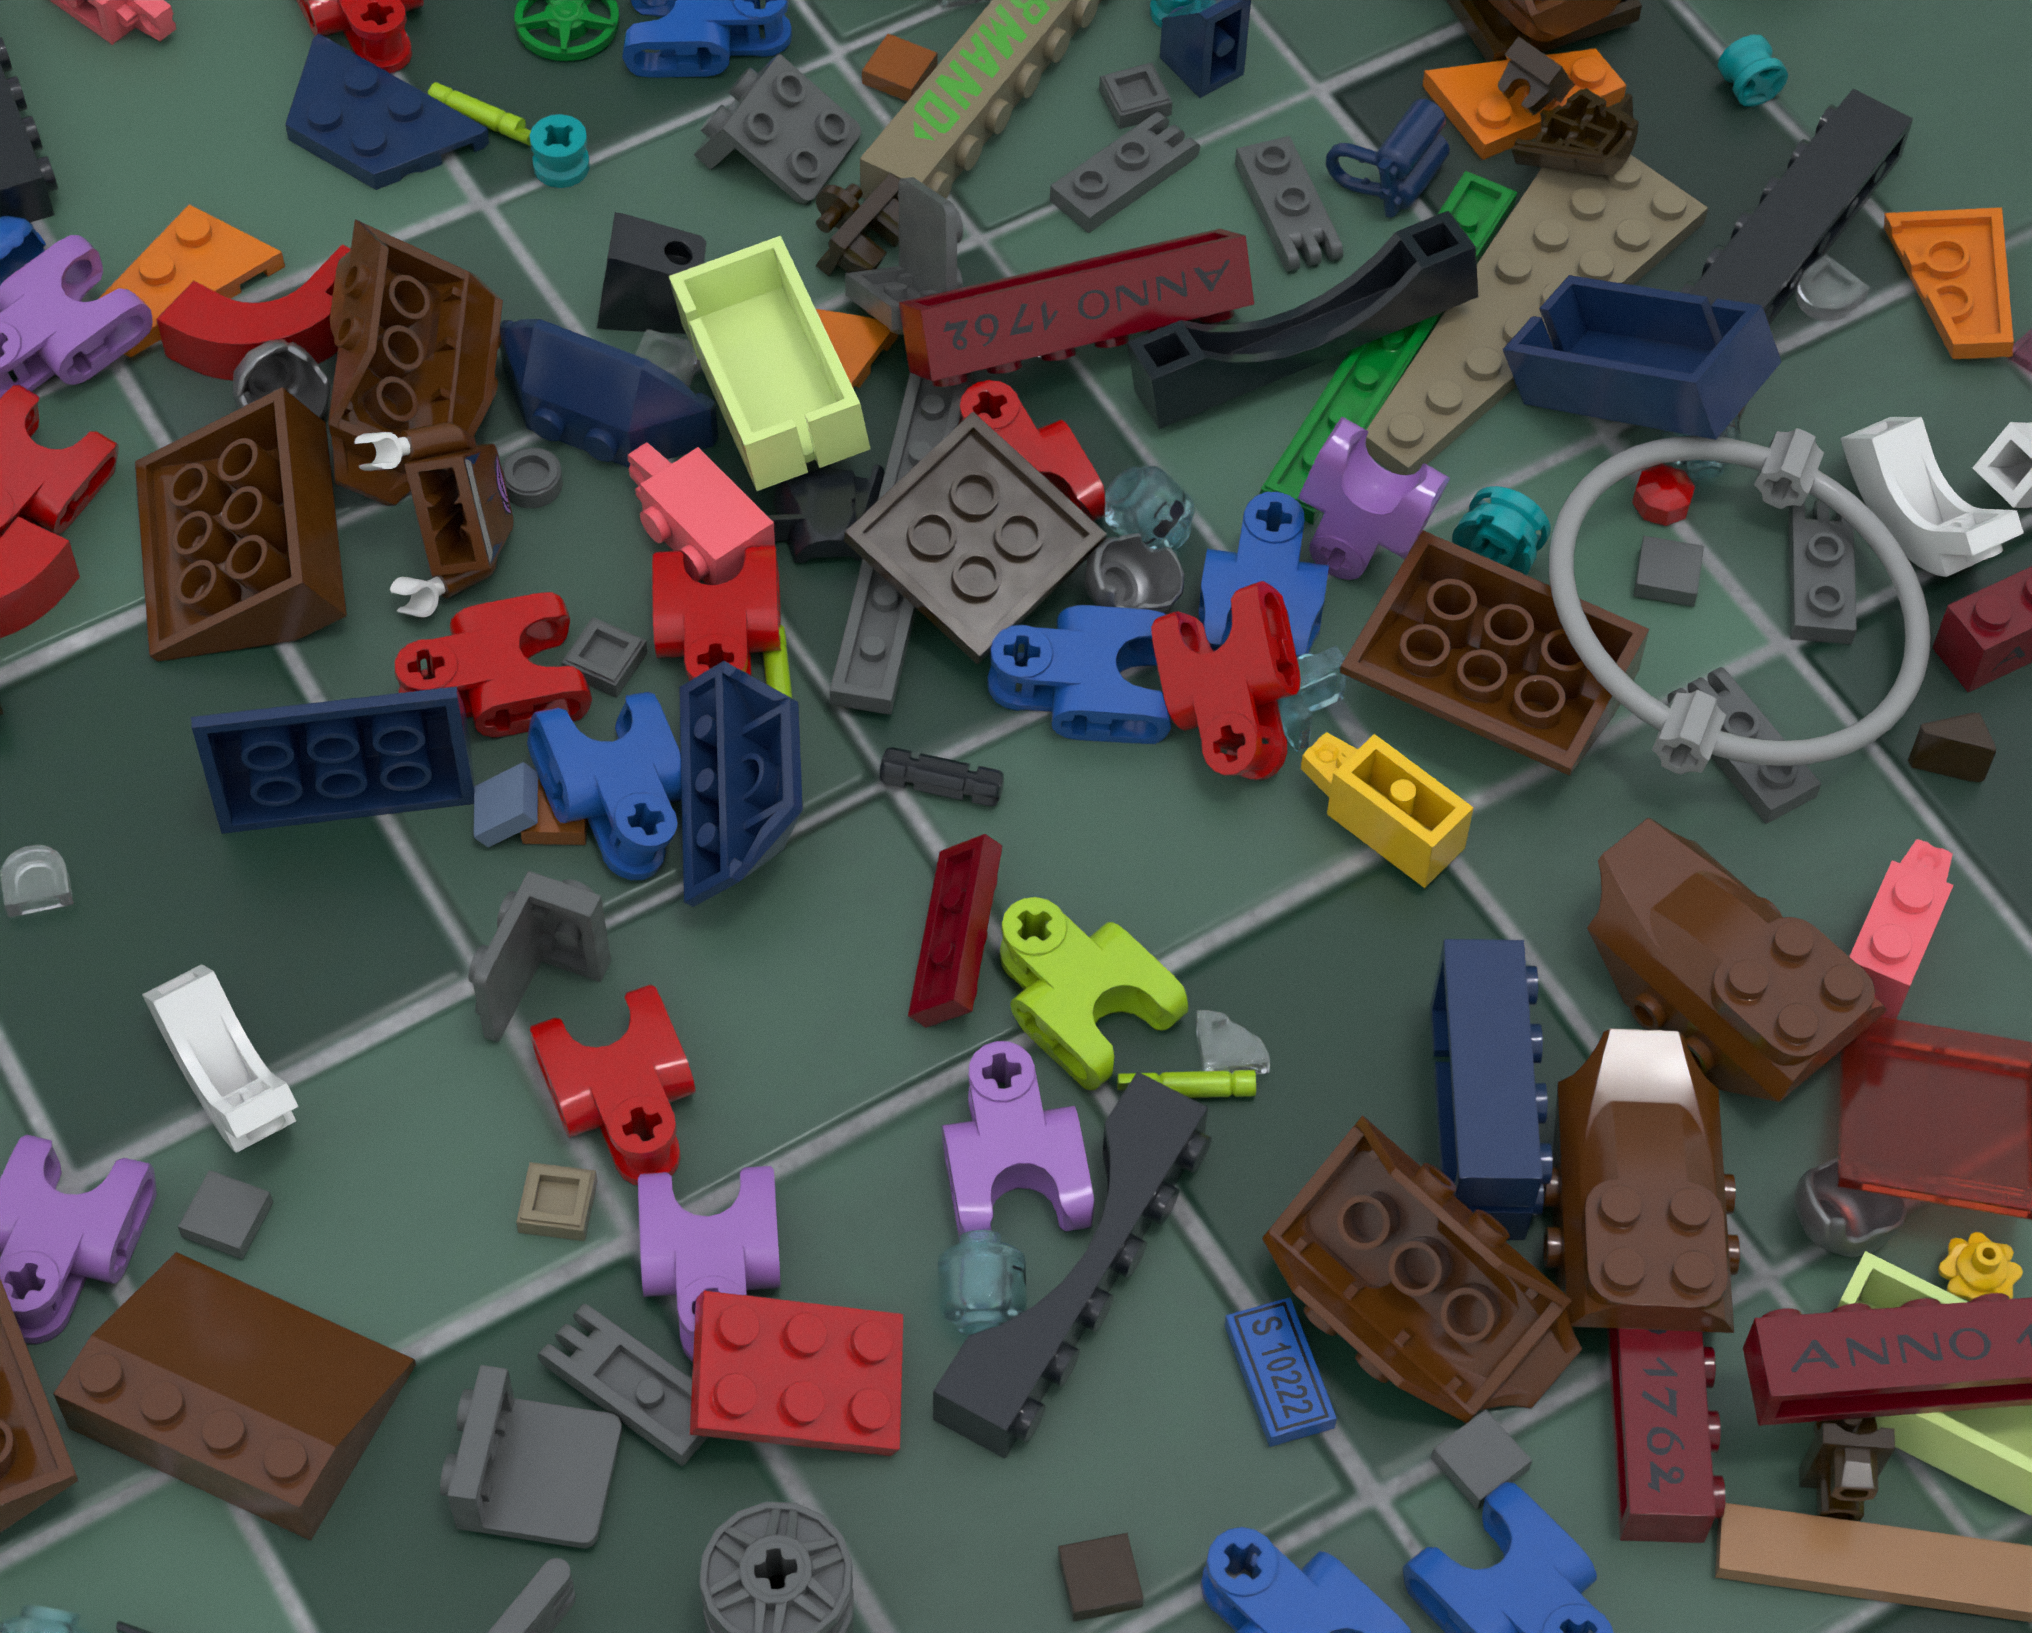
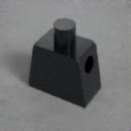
M615 212L597 328L604 330L686 334L681 323L669 276L704 264L706 240L697 234Z

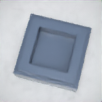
M522 762L474 786V838L485 846L495 845L538 823V772L526 763Z

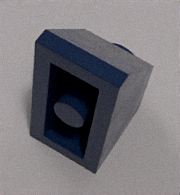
M1196 0L1187 6H1180L1174 9L1168 16L1162 18L1159 58L1199 98L1244 75L1251 0Z

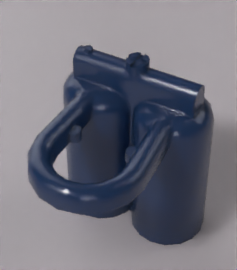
M1414 100L1378 151L1351 143L1333 145L1326 155L1325 164L1328 173L1334 181L1348 190L1383 199L1386 217H1394L1399 210L1408 209L1416 202L1450 153L1448 142L1439 134L1446 125V117L1443 110L1430 100ZM1339 157H1348L1358 160L1360 163L1365 162L1377 166L1381 183L1370 181L1366 177L1360 179L1349 175L1340 166Z

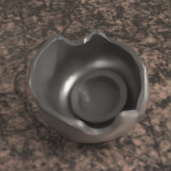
M269 340L249 351L233 371V397L239 409L283 387L318 417L321 418L327 411L331 389L329 379L313 357L294 342Z
M1141 533L1124 535L1119 538H1106L1087 557L1085 588L1089 597L1097 606L1146 609L1164 613L1183 594L1185 574L1176 553L1170 547L1162 549L1148 547L1144 544Z
M1837 1157L1820 1164L1817 1168L1813 1167L1806 1171L1799 1179L1795 1193V1210L1806 1235L1816 1245L1830 1252L1848 1257L1862 1256L1865 1251L1873 1253L1885 1245L1903 1227L1907 1213L1904 1200L1899 1188L1878 1167L1868 1166L1863 1170L1850 1172L1842 1167V1158Z

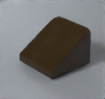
M1972 712L1923 723L1920 726L1908 761L1912 768L1966 781L1982 782L1985 780L1996 754V746L1980 712Z

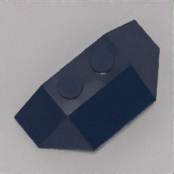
M521 319L516 322L503 320L501 322L500 335L502 343L500 351L505 374L526 428L534 431L543 439L566 443L586 451L597 460L603 462L612 461L628 468L630 467L628 454L646 442L666 459H671L688 454L697 447L701 450L713 447L718 440L716 401L703 393L695 395L682 380L649 360L541 319Z
M725 661L679 687L684 903L692 907L737 884L783 851L803 811L798 701Z

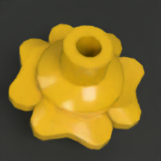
M1981 1232L1970 1234L1968 1241H1965L1963 1238L1951 1239L1948 1245V1256L1938 1267L1940 1276L1950 1280L1947 1285V1292L1969 1302L1978 1296L1990 1293L2006 1294L2012 1299L2013 1285L2021 1279L2023 1274L2020 1265L2010 1262L2014 1253L2012 1248L2007 1244L1992 1242Z

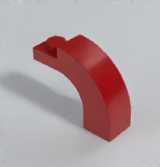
M342 244L300 288L289 295L272 301L260 303L235 301L193 280L156 318L166 357L197 373L233 381V371L245 355L269 340L294 342L304 348L317 364L327 360L338 352V346L335 345L334 336L330 329V313L336 268L339 260L350 251V248Z
M20 517L16 518L0 538V638L18 632L43 617L58 604L80 578L69 540Z

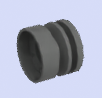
M764 1502L736 1512L715 1530L702 1554L699 1584L704 1607L703 1615L706 1633H853V1567L843 1535L824 1515L797 1503ZM783 1576L785 1587L771 1589L769 1578Z

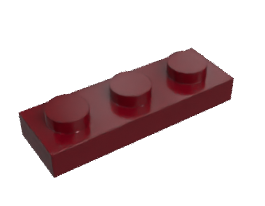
M987 834L977 836L939 852L908 1017L925 1028L973 1011L1003 847Z

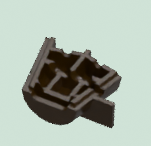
M1587 88L1584 90L1580 89L1567 99L1563 107L1558 105L1550 112L1542 110L1540 113L1541 132H1538L1535 141L1517 139L1511 150L1515 163L1519 165L1608 176L1616 174L1628 160L1638 134L1639 121L1633 118L1632 95L1627 93L1617 106L1612 105L1607 108L1606 100Z

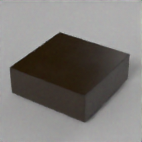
M1128 1533L1058 1546L1057 1556L1073 1622L1143 1608L1144 1598Z

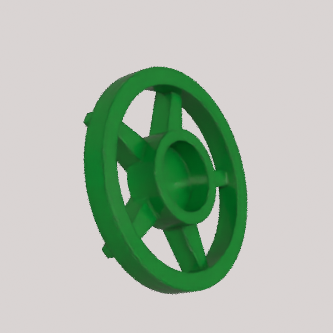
M519 0L514 14L516 32L522 44L534 54L556 61L581 60L599 53L613 41L620 23L616 0H600L608 8L610 19L589 12L587 6L592 0H545L548 5L544 12L526 18L525 15L528 9L537 0ZM546 28L549 35L560 40L561 47L542 43L535 39L527 30ZM589 28L603 31L597 38L588 43L569 47L570 41L584 36Z

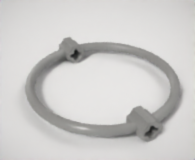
M1796 428L1790 432L1777 431L1769 447L1724 437H1718L1714 440L1698 436L1672 437L1633 446L1611 456L1587 474L1567 497L1558 514L1552 532L1549 551V580L1559 620L1573 648L1597 681L1625 708L1659 731L1652 751L1660 758L1661 766L1680 775L1686 772L1702 773L1711 755L1756 765L1794 766L1830 761L1851 754L1874 742L1901 719L1916 698L1924 680L1929 660L1931 635L1925 597L1916 573L1905 552L1882 521L1858 497L1837 481L1818 470L1824 452L1817 446L1816 436L1804 430ZM1705 460L1742 465L1759 470L1754 486L1760 490L1763 497L1762 501L1779 509L1791 505L1802 506L1809 493L1824 502L1842 516L1873 549L1885 567L1900 601L1905 628L1904 657L1897 679L1885 699L1870 714L1843 730L1805 740L1774 741L1742 737L1720 731L1726 714L1718 707L1715 697L1702 691L1696 690L1692 693L1676 692L1669 707L1651 696L1636 684L1603 648L1591 629L1577 593L1574 576L1576 539L1587 512L1598 497L1613 484L1641 469L1674 461Z

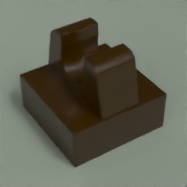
M1520 37L1515 40L1505 53L1509 63L1498 83V88L1507 99H1510L1519 87L1530 86V92L1521 104L1530 115L1540 112L1553 99L1561 103L1574 86L1561 65Z

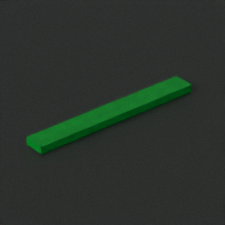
M1465 171L1438 214L1446 211L1451 213L1476 246L1477 264L1515 206L1517 192ZM1446 311L1350 350L1261 487L1260 494L1280 492L1290 495L1299 502L1304 510L1305 522L1313 525L1321 511L1298 499L1314 461L1341 417L1367 430Z

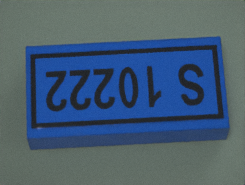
M1291 1297L1226 1315L1224 1326L1269 1447L1334 1429L1337 1418Z

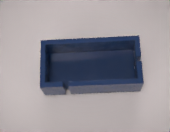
M1568 275L1539 308L1542 317L1532 316L1502 349L1525 405L1714 440L1720 436L1782 362L1762 305L1719 298L1710 305L1706 296Z
M1444 939L1430 1003L1433 1057H1450V1062H1435L1434 1065L1440 1171L1455 1184L1457 1190L1453 1195L1474 1213L1477 1209H1480L1494 1217L1508 1231L1510 1237L1507 1240H1526L1532 1215H1542L1544 1202L1543 1184H1550L1552 1179L1550 1143H1540L1539 1124H1545L1547 1119V1087L1545 1083H1535L1534 1064H1541L1543 1034L1541 1024H1530L1529 1006H1536L1538 999L1537 967L1526 966L1524 940Z

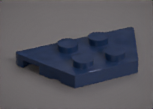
M317 34L313 38L285 123L289 141L375 190L401 181L404 176L410 173L424 172L443 165L442 154L468 144L476 152L484 149L489 144L487 127L323 35Z

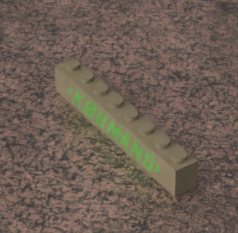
M992 0L860 157V188L863 191L862 198L867 199L884 179L892 173L899 180L901 178L914 177L947 199L952 183L963 170L969 171L974 167L979 159L983 145L993 133L1000 134L1004 130L1014 107L1023 97L1029 98L1034 93L1039 84L1041 74L1050 63H1057L1062 59L1072 36L1080 27L1086 28L1091 23L1096 14L1098 4L1102 0Z

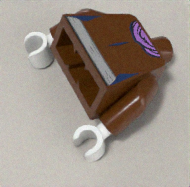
M446 422L403 430L399 438L391 432L362 434L355 439V444L372 442L376 448L375 460L371 464L359 465V468L364 471L393 469L400 463L402 456L408 461L404 466L432 579L424 581L403 576L397 578L390 587L391 593L411 595L409 603L397 609L398 613L418 617L430 616L438 605L440 595L448 599L487 579L494 573L497 567L498 555L513 528L514 520L504 480V472L501 468L498 451L494 443L477 445L475 438L456 424Z

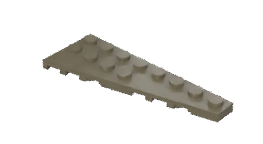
M1631 154L1624 166L1616 174L1609 176L1541 168L1477 264L1479 297L1446 310L1367 428L1369 432L1366 437L1368 454L1395 474L1406 476L1415 474L1423 463L1428 464L1517 387L1502 349L1532 316L1542 317L1539 308L1568 275L1634 285L1705 223L1708 207Z

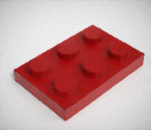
M704 1290L696 1297L690 1435L892 1456L900 1450L903 1314Z

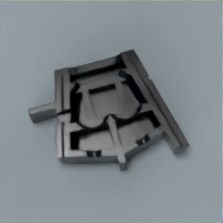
M879 464L874 465L871 478L869 479L854 476V471L830 468V465H827L822 469L809 471L803 475L781 482L776 489L773 501L778 515H767L774 522L775 541H787L794 563H804L810 558L850 556L855 561L863 560L859 554L844 542L845 531L878 501L885 474L883 467Z

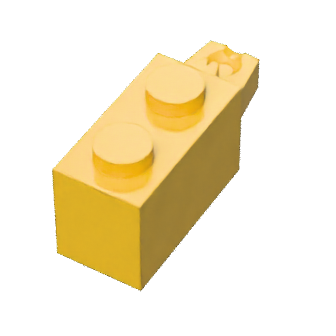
M1326 732L1302 755L1301 770L1329 797L1327 815L1425 888L1465 849L1474 807L1377 735L1373 734L1359 749H1356Z

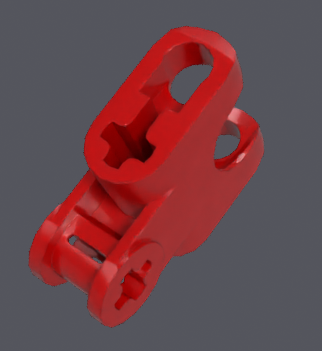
M296 0L314 36L321 34L325 37L343 31L353 53L389 73H394L404 68L410 62L412 49L410 39L404 29L407 22L406 12L423 7L424 0Z
M981 381L967 388L961 396L960 402L962 421L971 412H974L1093 522L1105 517L1104 485L1065 421L1059 420L1037 429L1019 400L1017 393L1009 385L1000 381Z
M13 385L0 398V538L17 517L30 523L36 522L54 534L59 535L74 522L114 474L119 446L116 442L97 431H90L79 442L64 449H48L36 444L31 437L39 428V396L21 385Z
M774 545L749 546L746 548L743 569L737 577L718 585H707L692 580L686 573L683 552L681 551L655 552L653 554V633L657 658L684 657L685 668L690 681L723 661L751 675V653L781 651V636L779 634L781 624L780 577L776 547Z
M1260 581L1240 588L1233 594L1231 598L1232 628L1230 635L1225 643L1215 651L1212 650L1203 623L1191 615L1175 611L1158 617L1151 626L1152 642L1164 700L1173 722L1184 731L1199 727L1203 756L1206 763L1215 772L1227 776L1240 775L1251 780L1268 779L1277 774L1284 765L1287 756V739L1284 734L1277 701L1296 695L1300 690L1301 684L1298 660L1283 596L1272 585L1265 581ZM1262 739L1267 740L1269 744L1262 743ZM1221 749L1227 750V754L1222 753Z
M553 592L534 593L464 608L451 619L449 626L450 636L420 639L409 643L399 651L395 659V677L400 685L398 693L457 687L465 707L466 718L473 717L477 731L484 736L504 737L528 732L531 717L535 712L555 708L567 710L573 722L581 720L587 714L592 702L589 685L579 669L574 666L543 667L529 661L533 655L561 646L567 638L570 625L568 609L564 600ZM422 659H426L427 669L421 670L420 661Z
M651 984L626 993L624 998L630 1010L629 1028L619 1040L608 1046L590 1047L580 1044L567 1032L562 1019L556 1017L530 1027L535 1058L568 1138L600 1128L616 1170L624 1180L637 1186L640 1174L667 1172L672 1176L678 1169L681 1154L676 1136L675 1116L669 1102L696 1093L693 1076L683 1048L656 987Z

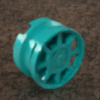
M1490 486L1479 490L1470 502L1469 512L1462 516L1453 531L1452 542L1527 575L1537 558V551L1545 545L1550 536L1551 526L1544 511L1529 497L1510 488ZM1490 498L1491 503H1487L1483 499ZM1540 530L1541 536L1537 534L1535 531Z

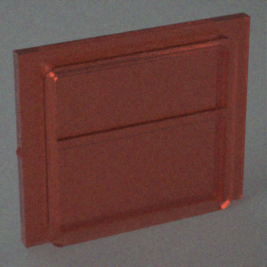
M1879 1017L1841 1050L1838 1187L2032 1220V1042Z

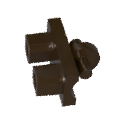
M892 173L884 179L861 206L858 200L863 196V191L853 183L846 189L836 185H827L816 196V205L821 213V216L816 221L817 227L824 233H829L834 227L839 229L828 242L829 250L816 264L826 275L830 276L838 266L848 273L877 269L883 262L887 252L866 236L872 229L895 248L899 245V199L897 198L899 194V179Z
M1875 1417L1816 1421L1813 1428L1815 1438L1799 1466V1487L1816 1488L1817 1516L1860 1522L1864 1516V1501L1874 1499L1878 1492V1477L1895 1450L1894 1428L1881 1427L1878 1429Z

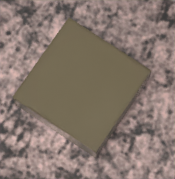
M529 1162L516 1221L518 1233L585 1241L598 1182L596 1170Z

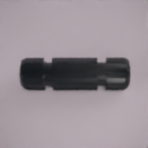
M895 747L887 748L882 757L880 780L885 784L905 788L906 783L910 782L914 783L913 790L963 800L965 795L972 796L971 802L991 807L996 806L1001 798L1004 774L1000 770L979 766L977 771L969 770V763L920 753L919 759L912 758V751Z

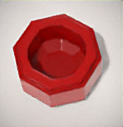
M1659 464L1641 472L1632 503L1643 520L1668 526L1686 519L1695 486L1684 470Z

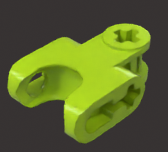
M1038 897L1023 898L1013 903L1004 913L1001 926L1003 939L999 951L1001 966L1006 974L1024 989L1012 999L1010 1003L1011 1011L1025 1033L1084 1089H1098L1112 1077L1113 1046L1096 1026V1022L1100 1018L1111 1013L1125 1012L1143 1019L1155 1030H1166L1187 1014L1188 1001L1184 986L1118 924L1107 922L1088 937L1057 905L1047 899Z

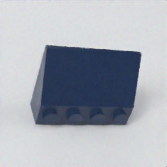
M457 687L191 717V728L221 834L474 804L475 783L471 741L465 707Z

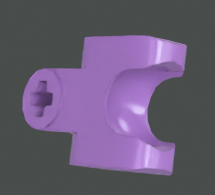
M69 235L13 273L0 285V398L13 385H21L33 392L55 374L65 384L75 385L83 383L133 348L150 333L153 322L151 309L142 299L128 289L118 288L97 300L81 302L82 298L101 280L103 274L99 252L84 237ZM9 371H14L18 378L16 382H13L9 376Z
M1344 417L1340 418L1319 451L1298 499L1324 513L1310 542L1309 551L1312 559L1316 564L1329 565L1328 574L1340 579L1352 580L1359 578L1364 573L1378 544L1403 559L1407 557L1429 521L1450 478L1425 463L1422 464L1415 474L1407 476L1385 470L1368 454L1366 437L1369 432Z
M995 1041L982 1046L974 1053L969 1063L968 1105L971 1121L945 1124L941 1127L944 1158L959 1242L964 1247L990 1243L993 1238L991 1221L993 1218L992 1208L995 1201L1006 1192L1017 1188L1032 1189L1044 1194L1051 1201L1057 1214L1059 1227L1064 1231L1091 1228L1094 1216V1195L1076 1107L1068 1106L1043 1110L1035 1065L1030 1054L1021 1046L1009 1041ZM997 1082H1003L1006 1089L998 1088Z
M25 1135L19 1139L0 1178V1278L25 1343L39 1344L46 1342L64 1330L70 1321L71 1313L87 1278L111 1284L117 1283L122 1278L157 1196L155 1173L151 1164L128 1158L116 1160L105 1180L92 1191L82 1194H63L56 1190L62 1171L59 1159L52 1147V1140L31 1135Z
M771 1166L744 1167L740 1171L741 1185L739 1195L733 1205L722 1213L711 1216L694 1215L679 1205L675 1200L672 1190V1176L669 1173L640 1174L638 1177L643 1297L677 1295L680 1341L684 1354L691 1362H693L696 1297L704 1290L747 1295V1290L781 1288L774 1169Z

